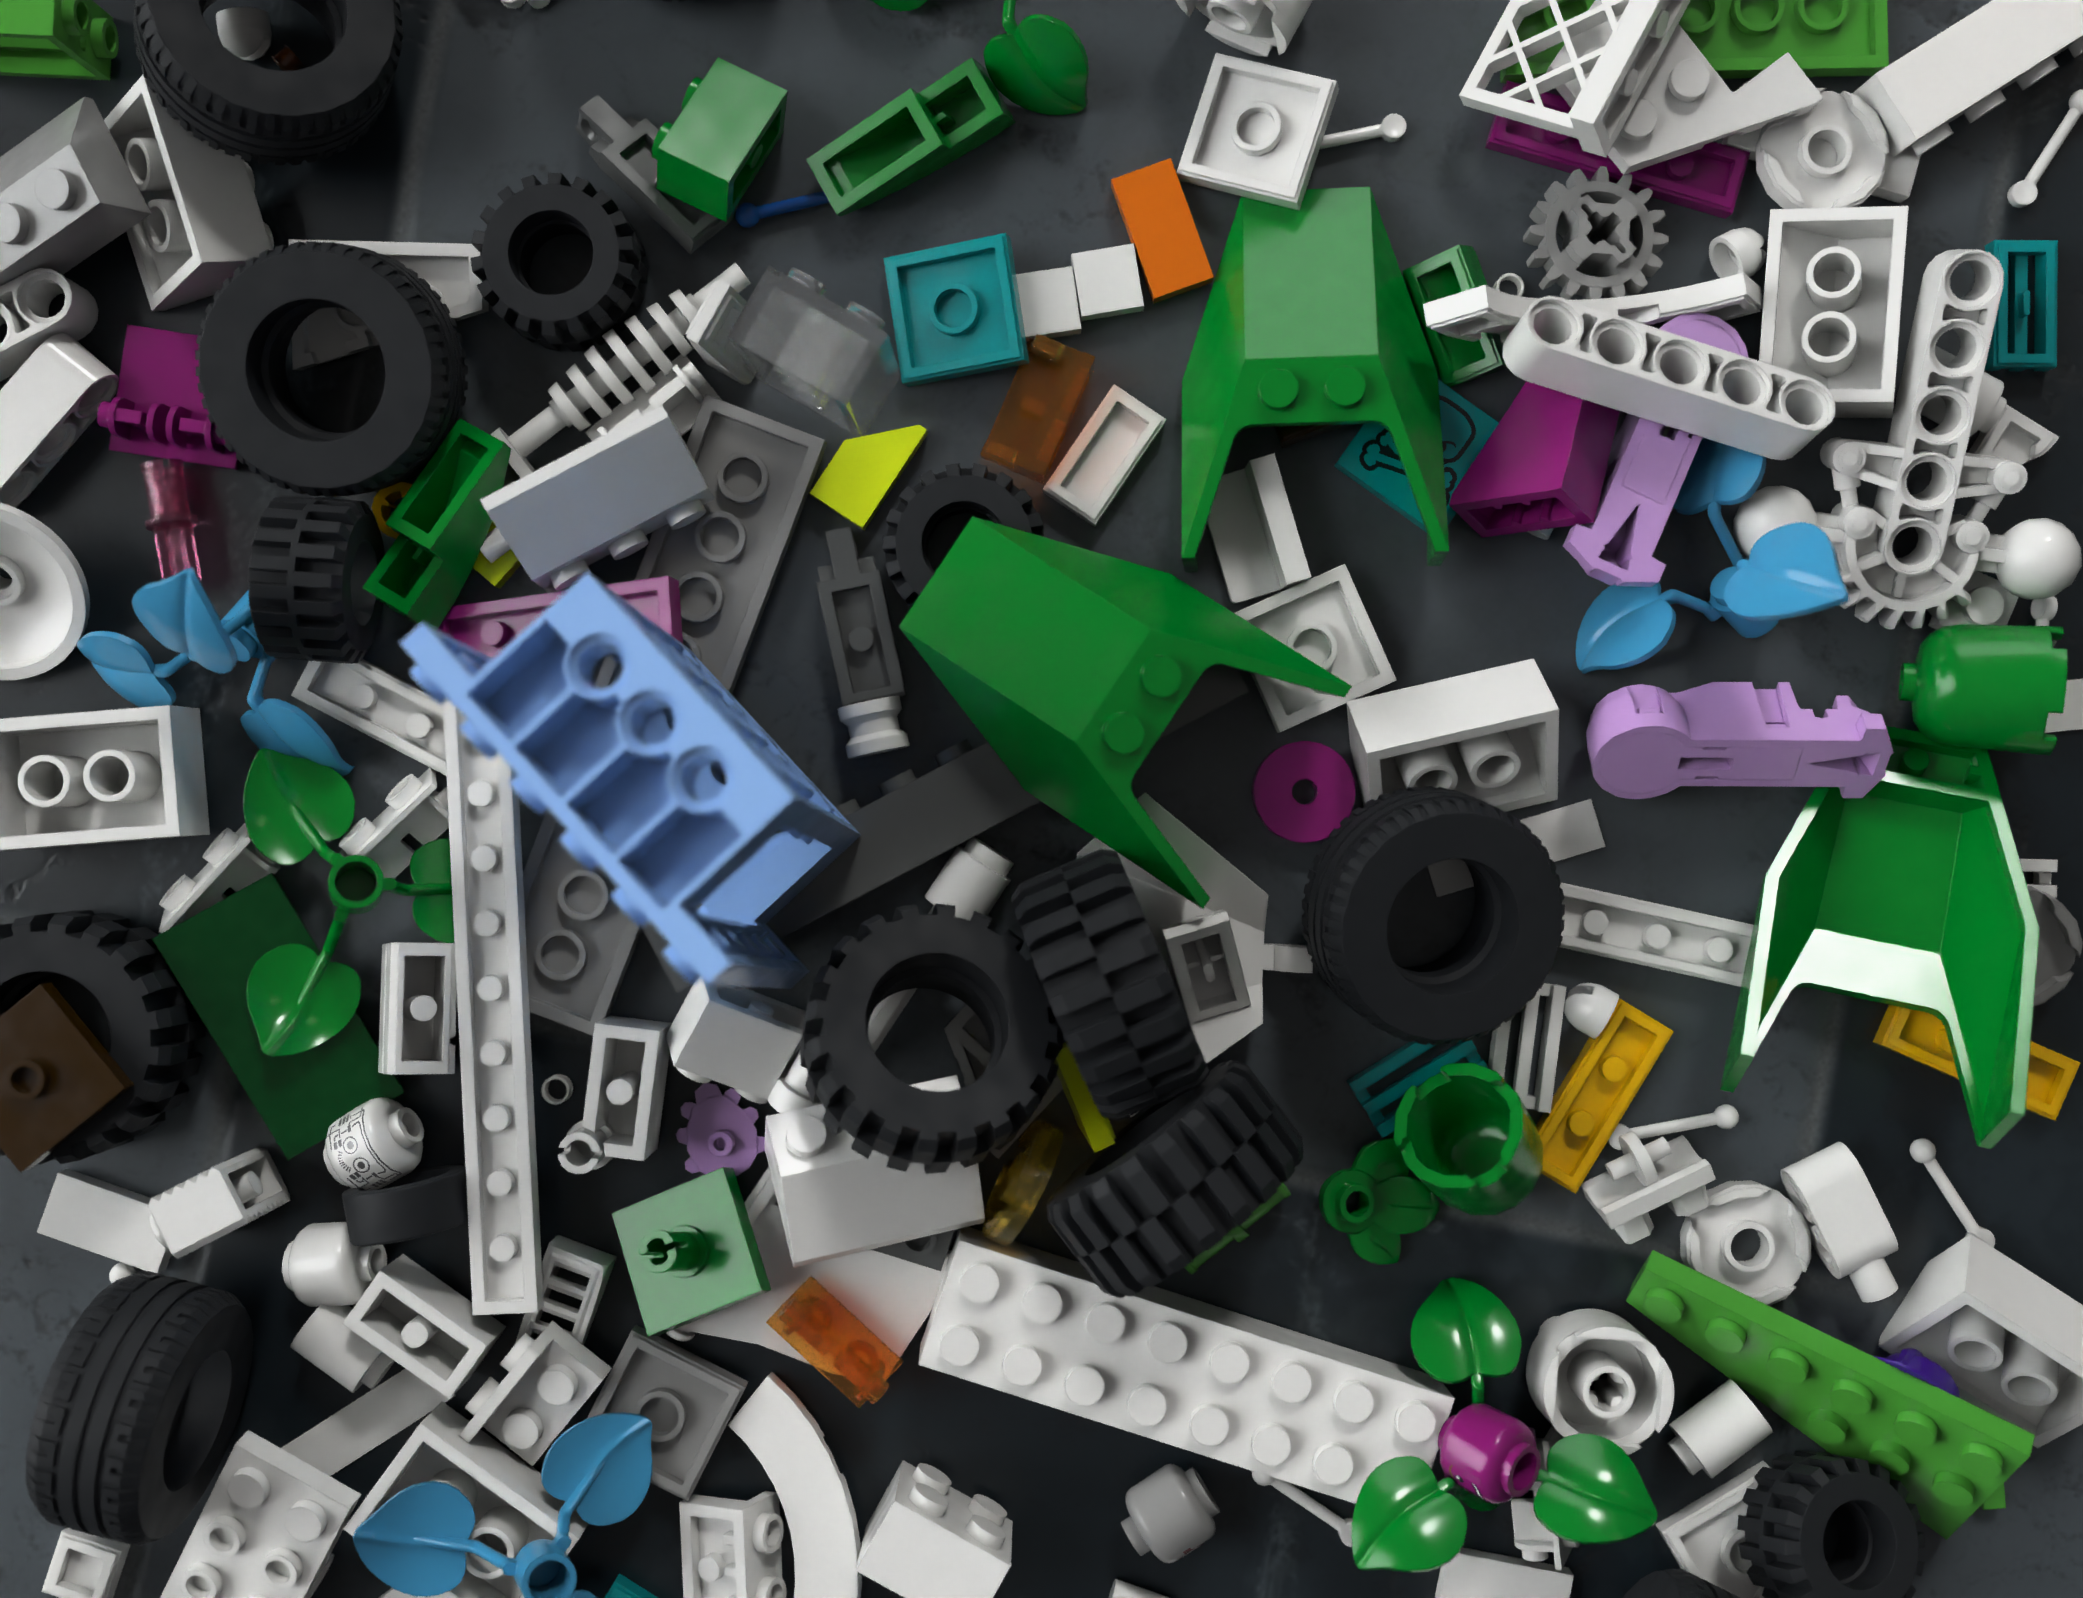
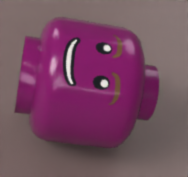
M1473 1403L1465 1407L1457 1415L1449 1417L1439 1432L1438 1447L1440 1449V1463L1444 1476L1454 1479L1460 1488L1489 1503L1502 1504L1514 1497H1521L1530 1490L1538 1477L1541 1456L1537 1449L1533 1431L1522 1421L1488 1404Z

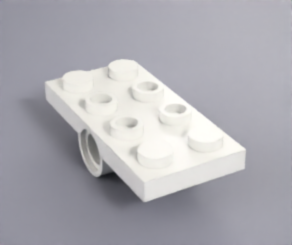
M248 1430L234 1445L160 1598H311L332 1564L335 1555L331 1552L361 1494Z

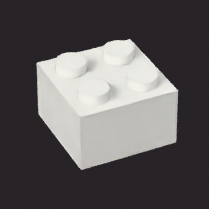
M903 1460L866 1525L855 1571L904 1598H993L1011 1567L1013 1521L1006 1518V1510L989 1497L975 1494L973 1498H970L952 1488L951 1480L937 1468L925 1463H919L915 1467Z

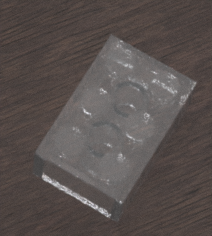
M768 266L727 337L755 378L857 437L866 436L901 376L890 337L882 330L885 325L884 320L855 302H850L846 310L823 296L827 290L826 287L799 269L792 267L788 275H785L775 268Z

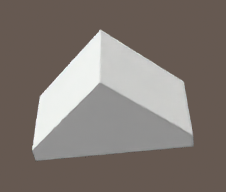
M1221 909L1161 927L1190 1023L1251 1005L1227 911Z

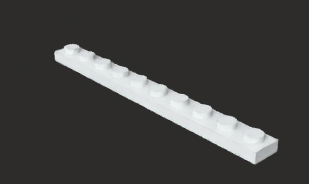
M446 700L443 703L472 1311L473 1315L538 1313L544 1307L520 806L519 795L510 785V781L517 773L499 753L493 759H490L468 740L459 727L467 719L466 716L449 700Z

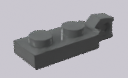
M598 94L579 108L576 131L590 145L589 154L598 164V167L689 254H692L734 220L737 206L727 222H724L657 189V160L652 158L651 153L659 130L647 118L639 122L630 116L624 120Z
M851 526L825 531L832 565L818 567L820 582L816 583L842 705L844 707L884 697L906 696L907 693L881 571L877 570L875 557L859 558L854 531L851 529Z

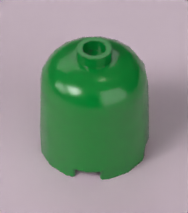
M1952 625L1941 627L1929 633L1920 644L1915 663H1902L1898 690L1899 701L1911 702L1915 725L1920 733L1931 741L1952 746L2051 755L2055 748L2057 737L2044 733L2048 713H2063L2068 653L2067 649L2054 648L2057 640L2062 639L2064 629L2063 627L2013 625Z
M1450 1063L1441 1066V1073L1429 1077L1418 1088L1412 1085L1406 1090L1395 1113V1143L1402 1153L1405 1165L1446 1205L1470 1215H1497L1517 1207L1533 1192L1543 1171V1143L1535 1123L1518 1093L1505 1082L1499 1073L1475 1063Z

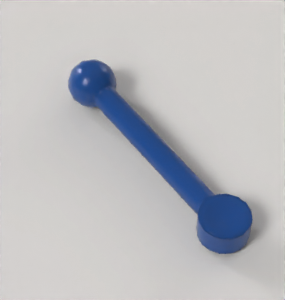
M824 191L760 206L744 202L738 206L735 219L740 226L751 228L762 218L830 202Z

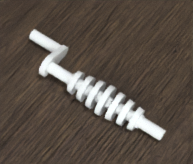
M734 263L694 295L689 293L685 297L680 289L669 294V298L677 308L668 315L657 302L647 307V311L657 322L648 330L644 328L635 315L623 321L636 337L629 345H626L615 330L611 328L602 336L616 355L606 361L596 347L592 345L584 355L595 369L594 372L586 376L574 363L566 371V374L575 385L573 388L566 392L556 381L547 390L553 399L549 401L550 405L510 436L500 427L492 432L491 436L501 440L511 448L508 463L519 477L523 478L536 471L526 456L565 426L570 428L574 425L580 432L591 426V423L584 415V412L590 407L602 419L613 413L611 407L603 398L611 391L624 406L634 401V396L623 383L630 376L636 379L646 393L653 389L656 383L643 367L652 359L667 376L672 371L674 365L663 351L673 344L685 358L693 350L684 335L713 283L720 279L730 285L737 293H740L751 284L740 267ZM496 527L487 534L480 551L493 563L511 548Z

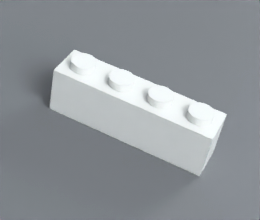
M1992 0L1874 74L1852 94L1861 97L1878 113L1888 134L1889 153L1892 157L1897 156L1909 147H1912L1917 156H1920L1954 133L1948 124L1964 114L1969 123H1972L2007 100L2001 92L2005 87L2016 81L2023 91L2059 67L2053 57L2068 48L2074 58L2083 53V0Z

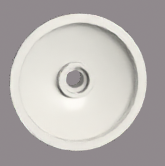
M0 503V568L5 570L12 578L7 579L0 576V680H19L49 671L65 660L74 650L87 627L90 612V596L84 573L77 559L62 539L33 516L15 507Z

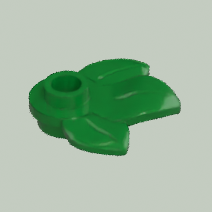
M1394 1137L1375 1140L1363 1146L1351 1168L1333 1173L1324 1181L1319 1191V1208L1326 1223L1340 1232L1347 1233L1354 1253L1374 1264L1397 1263L1401 1253L1400 1234L1414 1233L1426 1228L1440 1210V1202L1437 1196L1418 1179L1408 1177L1409 1168L1405 1165L1402 1153L1397 1147ZM1357 1191L1359 1194L1358 1205L1353 1212L1348 1213L1346 1200L1351 1193Z

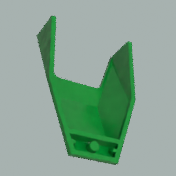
M1370 186L1306 189L1300 210L1241 196L1182 380L1181 558L1185 573L1198 572L1197 552L1233 442L1238 433L1251 427L1367 423L1379 424L1390 433L1427 531V566H1441L1449 552L1438 373Z
M971 517L898 626L1025 791L1202 909L1210 897L1132 792L1134 774L1201 674L1209 666L1223 664L1307 687L1319 694L1345 697L1352 687L1170 573L977 517Z
M1886 726L1894 751L1885 770L1886 776L1863 798H1842L1839 787H1815L1763 879L1720 1090L1732 1093L1735 1091L1788 995L1795 989L1812 988L1927 1012L1940 1019L1946 1029L1977 1146L1992 1149L2025 1115L2040 928L1988 749L1946 745L1931 741L1917 731Z

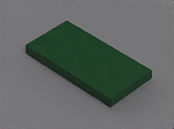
M274 873L268 874L152 939L287 1160L326 1139L329 1126L370 1099L380 1097L392 1100L405 1092L403 1085L396 1075L378 1073L379 1046L357 1010L349 1023L337 1035L316 1048L303 1053L282 1057H270L262 1052L257 1031L247 1006L246 988L252 968L266 952L285 944H302L311 948L318 956L321 953V950Z

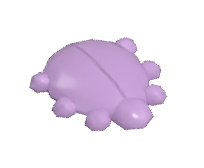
M703 1083L695 1091L696 1104L685 1102L680 1108L681 1115L689 1120L687 1127L679 1128L676 1133L678 1142L687 1145V1152L690 1155L685 1161V1169L691 1174L696 1172L707 1174L722 1167L733 1168L735 1175L738 1176L750 1168L758 1153L765 1151V1137L757 1136V1129L753 1125L759 1117L758 1111L751 1106L744 1110L739 1107L738 1103L741 1095L735 1089L730 1088L722 1095L716 1084Z

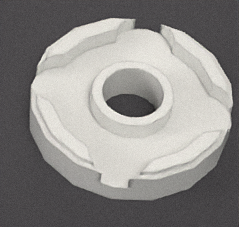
M1817 88L1824 98L1811 111L1794 118L1793 115L1766 123L1762 128L1755 146L1756 172L1766 193L1783 209L1858 207L1882 182L1886 169L1883 171L1885 155L1889 152L1888 134L1878 113L1861 97L1847 91H1842L1839 94L1834 91H1824L1826 88ZM1823 139L1834 147L1837 159L1834 167H1820L1812 161L1808 152L1810 140Z
M1727 1181L1707 1190L1708 1207L1689 1217H1685L1680 1230V1256L1684 1265L1768 1306L1786 1299L1796 1288L1794 1284L1800 1278L1802 1271L1806 1273L1811 1260V1232L1801 1210L1781 1192L1755 1181ZM1755 1229L1760 1237L1758 1253L1746 1261L1735 1260L1731 1252V1243L1734 1236L1741 1230Z

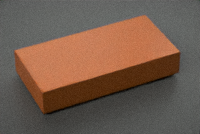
M1169 158L1111 179L1110 186L1131 244L1134 243L1136 258L1153 304L1212 283L1214 275L1172 159Z

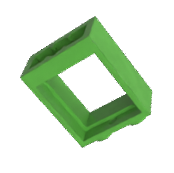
M0 0L1 76L110 81L111 59L117 56L119 49L118 31L113 22V17L93 0Z

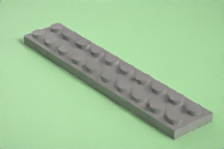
M705 394L686 446L715 499L703 505L707 512L691 524L672 530L668 523L653 531L635 580L670 576L679 580L683 644L698 657L732 694L827 447V442L822 438ZM610 654L605 656L595 682L597 689H605L614 685L623 672V666ZM548 809L523 871L529 1011L593 1036L595 1023L610 1016L643 928L629 918L612 898L611 893L619 886L600 865L593 871L587 869L564 846L560 837L568 829Z

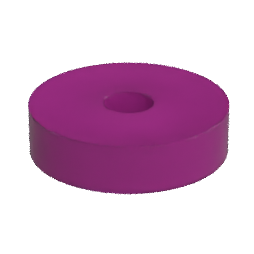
M1298 741L1278 747L1263 759L1253 778L1252 801L1257 816L1272 833L1289 841L1308 843L1329 837V834L1335 828L1339 829L1341 827L1340 822L1345 817L1349 818L1354 807L1356 787L1348 764L1336 751L1321 743ZM1302 779L1309 781L1314 787V796L1307 804L1298 803L1292 795L1293 786Z

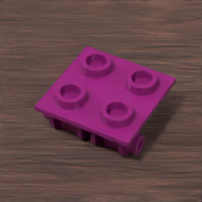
M127 324L117 397L113 398L111 402L102 401L97 412L99 426L108 428L111 433L110 451L238 469L239 460L236 458V453L230 452L225 446L224 439L218 437L215 431L216 425L210 423L207 417L209 414L208 410L203 408L202 399H204V395L199 393L197 384L200 381L199 376H196V367H199V360H195V350H199V344L196 343L198 335Z

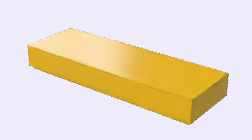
M1619 998L1615 1010L1603 1031L1596 1039L1589 1037L1553 1096L1551 1113L1544 1112L1536 1124L1543 1143V1175L1574 1194L1577 1193L1674 1033L1673 1030Z
M1888 1005L1873 1043L1959 1080L1946 1029L1942 1021L1935 1015L1927 1012ZM2031 1041L2025 1109L2056 1121L2080 1066V1062Z

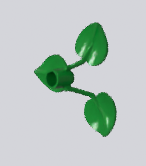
M928 0L871 1L889 10L910 11L921 7ZM1004 0L1002 25L1007 33L991 38L984 49L985 66L996 88L1013 103L1036 113L1067 115L1082 111L1088 104L1087 84L1089 65L1085 48L1078 35L1064 21L1044 14L1027 16L1017 25L1015 20L1016 0Z
M267 748L260 749L257 752L248 771L243 794L244 820L252 843L265 857L286 866L302 862L315 849L324 860L333 866L328 876V891L331 901L337 907L319 956L305 945L285 944L266 952L256 962L250 972L246 988L247 1006L257 1031L261 1050L267 1056L282 1057L306 1052L330 1040L349 1023L359 1006L361 997L359 975L352 967L346 964L330 962L350 914L356 915L369 912L377 906L385 892L401 896H415L412 905V916L418 928L438 942L455 943L449 838L434 840L421 846L414 852L410 860V874L414 884H404L397 882L394 878H384L380 866L371 858L363 855L343 857L340 853L330 849L326 842H332L343 837L350 829L354 819L355 799L352 789L338 772L331 767L320 765L309 759L289 756Z
M1455 1277L1443 1279L1420 1306L1412 1322L1411 1348L1420 1368L1435 1380L1446 1384H1458L1470 1378L1472 1404H1485L1483 1376L1491 1378L1505 1377L1510 1375L1517 1367L1521 1354V1335L1516 1320L1510 1310L1497 1296L1479 1284ZM1578 1433L1558 1440L1550 1448L1546 1461L1547 1471L1540 1469L1535 1482L1542 1484L1536 1492L1533 1503L1536 1518L1547 1530L1570 1542L1596 1545L1631 1539L1655 1525L1657 1510L1633 1461L1614 1442L1595 1434ZM1403 1456L1385 1461L1368 1476L1356 1501L1351 1537L1355 1565L1359 1570H1393L1410 1573L1427 1572L1441 1568L1451 1562L1464 1545L1467 1531V1516L1459 1500H1462L1467 1506L1477 1511H1490L1501 1504H1492L1460 1488L1454 1479L1446 1477L1437 1483L1436 1477L1429 1465L1418 1457Z

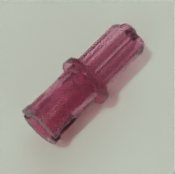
M169 458L167 460L168 466H163V459L143 462L140 464V469L144 477L151 517L145 521V528L148 531H153L161 580L170 578L185 569L193 568L199 582H201L202 576L193 527L199 524L197 515L190 513L183 472V460Z

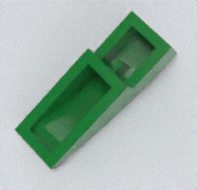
M971 57L921 92L917 93L910 88L807 158L806 161L836 215L842 217L939 170L982 145L1016 122L996 86L990 79L985 67Z
M459 418L385 523L399 536L362 588L387 607L416 625H420L423 622L438 629L463 588L490 529L492 519L486 512L481 499L503 488L511 448L501 440Z

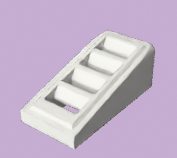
M720 279L713 283L685 333L687 335L686 338L707 365L743 385L752 382L776 339V333L772 326L740 294Z
M557 1235L550 1241L542 1260L544 1307L538 1313L524 1314L515 1344L524 1333L534 1338L535 1333L541 1334L549 1325V1323L540 1320L543 1311L574 1322L572 1332L565 1331L584 1345L617 1256ZM561 1267L590 1278L587 1287L558 1277L559 1268ZM553 1289L582 1300L580 1309L550 1299L551 1290Z

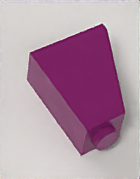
M1526 381L1452 493L1449 506L1482 538L1594 523L1620 411Z

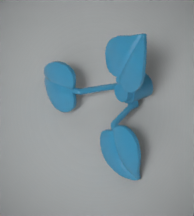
M1702 438L1673 508L1685 515L1697 514L1708 509V518L1733 566L1723 569L1713 578L1710 585V601L1708 602L1676 589H1670L1662 593L1660 583L1653 587L1617 585L1607 587L1592 602L1578 630L1576 664L1583 674L1594 670L1628 668L1657 654L1667 644L1675 628L1676 613L1670 606L1672 604H1680L1701 612L1709 621H1715L1723 617L1742 637L1756 638L1772 630L1780 619L1807 615L1849 601V593L1839 570L1835 548L1829 537L1813 524L1804 522L1790 523L1775 528L1755 542L1751 549L1749 560L1742 557L1722 517L1721 505L1739 504L1753 496L1762 482L1766 469V457Z
M193 568L185 569L170 578L149 583L140 588L132 598V606L138 619L163 646L180 653L167 663L154 664L151 656L141 644L127 636L111 631L90 632L77 642V648L90 660L101 678L116 693L138 707L173 705L176 701V693L165 678L173 675L191 661H196L210 671L226 674L235 667L237 661L247 662L251 657L258 658L259 662L247 696V703L252 710L246 711L240 718L242 727L253 743L259 749L267 748L331 767L341 776L349 774L355 767L349 765L341 758L329 736L306 712L283 700L275 698L264 699L263 688L271 664L276 658L269 656L264 651L263 645H260L251 617L248 590L220 620Z
M618 1412L585 1419L564 1431L549 1448L541 1471V1481L545 1490L553 1497L565 1501L558 1514L556 1537L553 1540L538 1539L528 1543L519 1551L516 1558H508L478 1540L468 1539L475 1525V1513L470 1501L458 1488L437 1481L411 1485L391 1497L356 1528L353 1535L355 1548L365 1566L378 1579L393 1589L412 1596L430 1597L454 1589L464 1577L466 1570L465 1552L476 1554L502 1569L505 1575L514 1576L525 1598H598L590 1591L574 1590L577 1574L574 1565L565 1553L571 1545V1538L569 1537L571 1515L576 1510L586 1523L595 1526H607L623 1521L635 1512L645 1498L651 1482V1435L653 1424L644 1415Z

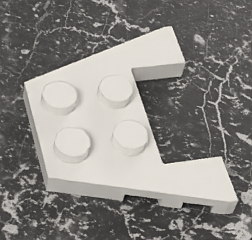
M1595 0L1589 10L1601 5V1ZM1619 15V16L1616 17L1617 23H1618V21H1619L1621 15ZM1608 21L1571 38L1578 58L1606 45L1612 34ZM1678 23L1608 156L1621 173L1625 175L1702 149L1707 143L1737 133L1743 135L1761 129L1766 123L1793 115L1794 118L1808 113L1824 97L1788 52L1738 90L1731 91ZM1565 44L1550 64L1546 73L1571 62ZM1591 72L1584 74L1586 81ZM1578 78L1556 87L1557 91L1572 108L1582 90Z

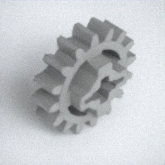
M1600 166L1591 181H1587L1586 176L1580 169L1574 170L1566 181V187L1558 181H1554L1544 194L1546 201L1538 200L1529 215L1537 224L1531 225L1523 236L1524 243L1538 246V249L1526 261L1527 267L1538 268L1543 266L1547 272L1538 286L1544 290L1556 283L1562 287L1560 297L1571 300L1575 294L1582 296V299H1600L1601 296L1604 298L1625 296V291L1630 295H1638L1648 284L1645 276L1652 277L1663 264V261L1654 253L1660 252L1669 242V236L1654 232V228L1666 216L1664 210L1648 212L1645 206L1653 191L1650 188H1646L1635 195L1629 190L1632 182V174L1630 173L1623 175L1617 183L1609 182V173L1606 166ZM1630 227L1634 235L1635 246L1629 240ZM1556 231L1563 238L1561 253L1556 241ZM1598 234L1603 240L1594 245L1588 238ZM1586 274H1594V275H1596L1597 277L1589 276V275H1586Z

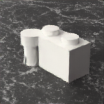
M702 979L693 984L666 1034L673 1066L681 1074L695 1082L709 1083L713 1080L733 1087L738 1094L749 1101L758 1104H765L768 1101L779 1113L822 1104V1102L812 1103L805 1086L808 1071L807 1068L801 1066L800 1044L803 1036L802 1025L806 1011L739 986L707 985Z
M612 1015L595 1023L583 1119L572 1126L559 1145V1148H564V1151L558 1153V1159L562 1167L568 1172L585 1174L605 1166L613 1157L645 1161L658 1149L670 1053L666 1034L672 1023Z

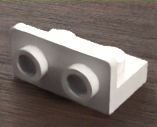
M552 1320L536 1340L527 1333H524L504 1357L500 1365L509 1373L500 1384L490 1376L465 1406V1409L473 1414L474 1417L459 1436L469 1443L480 1429L484 1427L533 1466L612 1368Z
M764 1491L747 1501L694 1494L688 1502L685 1500L679 1502L683 1598H786L787 1589L782 1576L781 1553L784 1524L780 1516L777 1492Z

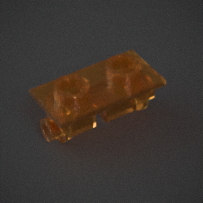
M812 1275L766 1321L772 1329L858 1408L867 1400L871 1404L876 1403L889 1387V1383L886 1380L903 1363V1360Z

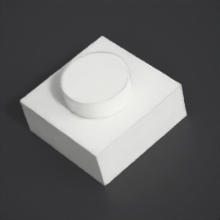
M1974 571L1971 579L1963 587L1970 594L1971 604L1963 606L1952 599L1947 600L1946 604L1949 609L1948 620L1939 621L1932 616L1928 626L1939 629L1952 625H2007L2019 597L2007 591L2000 584L1999 580Z

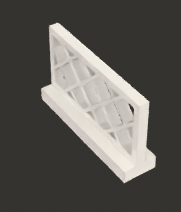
M1510 0L1459 94L1463 105L1579 140L1583 151L1607 157L1691 0H1600L1601 5L1565 22L1557 4L1560 0ZM1550 6L1557 25L1520 42L1516 31L1523 18ZM1619 15H1621V17H1620V19H1619V21H1618V23H1617L1616 17L1619 16ZM1608 21L1612 34L1606 45L1578 58L1571 38ZM1512 41L1513 46L1508 48L1509 44ZM1564 41L1571 62L1534 79L1526 58ZM1520 62L1526 83L1502 94L1485 90L1494 73ZM1591 72L1586 81L1584 74ZM1578 78L1582 90L1569 114L1544 107L1540 97L1541 94ZM1533 98V101H1534L1535 104H1532V103H1529V102H1525V101L1530 100V99Z

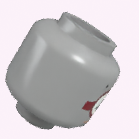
M1167 1464L1127 1491L1125 1502L1130 1516L1121 1521V1525L1140 1556L1152 1551L1160 1561L1171 1564L1214 1536L1216 1528L1213 1517L1220 1513V1509L1194 1467L1185 1472L1178 1465Z

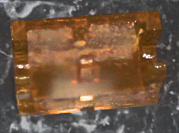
M1037 334L1034 340L1030 338L1027 345L1029 364L1019 365L989 437L980 453V457L1044 485L1094 371L1095 356L1086 352H1080L1053 339Z

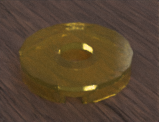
M1041 1118L1032 1122L1018 1140V1147L1026 1151L1025 1153L1020 1152L1013 1161L1009 1160L1007 1166H1003L984 1211L985 1220L982 1231L985 1237L1006 1246L1021 1232L1042 1196L1055 1167L1063 1139V1131L1060 1127Z

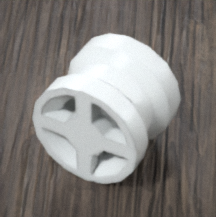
M899 696L873 699L837 709L840 722L848 726L850 740L845 746L848 759L884 753L910 746L908 734L900 729L897 718L902 710Z

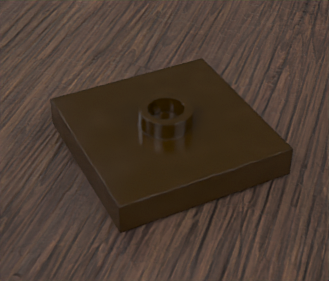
M51 982L38 985L0 1016V1148L21 1173L36 1166L134 1086V1083Z

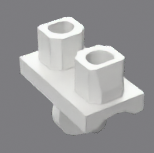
M1630 1131L1619 1136V1143L1624 1155L1606 1163V1172L1581 1184L1586 1199L1610 1229H1614L1626 1244L1631 1245L1651 1234L1654 1225L1648 1212L1667 1203L1676 1216L1686 1217L1707 1208L1709 1202L1705 1184L1716 1180L1710 1163L1698 1156L1683 1135L1668 1142L1664 1137H1660L1643 1145L1637 1135Z

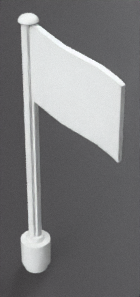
M970 838L964 848L961 846L956 847L924 897L933 904L928 915L932 914L935 903L955 905V917L970 920L974 911L988 916L1011 881L1007 874L1014 863L978 838ZM917 988L903 990L890 995L879 1002L874 1009L868 1026V1039L874 1053ZM768 1166L744 1204L771 1291L666 1332V1334L678 1341H689L695 1336V1333L758 1344L831 1373L867 1380H885L931 1312L951 1250L947 1251L941 1271L874 1250L862 1251L794 1268Z

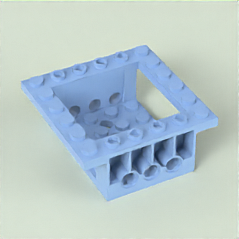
M588 572L494 659L423 622L400 642L401 646L417 662L409 671L415 681L437 702L443 704L446 700H449L466 716L467 719L459 727L468 740L490 759H493L498 753L517 773L510 781V785L516 793L537 813L543 815L549 809L568 829L560 837L564 846L587 869L593 871L600 865L619 886L611 893L614 901L640 927L646 926L651 921L670 943L662 951L664 956L687 981L696 984L702 979L707 985L791 989L809 972L766 923L856 841L861 834L688 647ZM610 654L623 666V672L614 685L605 689H597L594 682L596 665L603 657ZM723 772H726L727 775L726 784L722 778Z

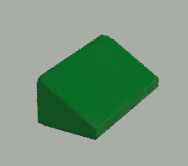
M1456 245L1402 271L1444 384L1453 388L1507 368L1502 355L1503 343H1501L1500 334L1481 332V339L1473 342L1444 335L1426 326L1423 304L1487 285L1477 254L1472 246Z

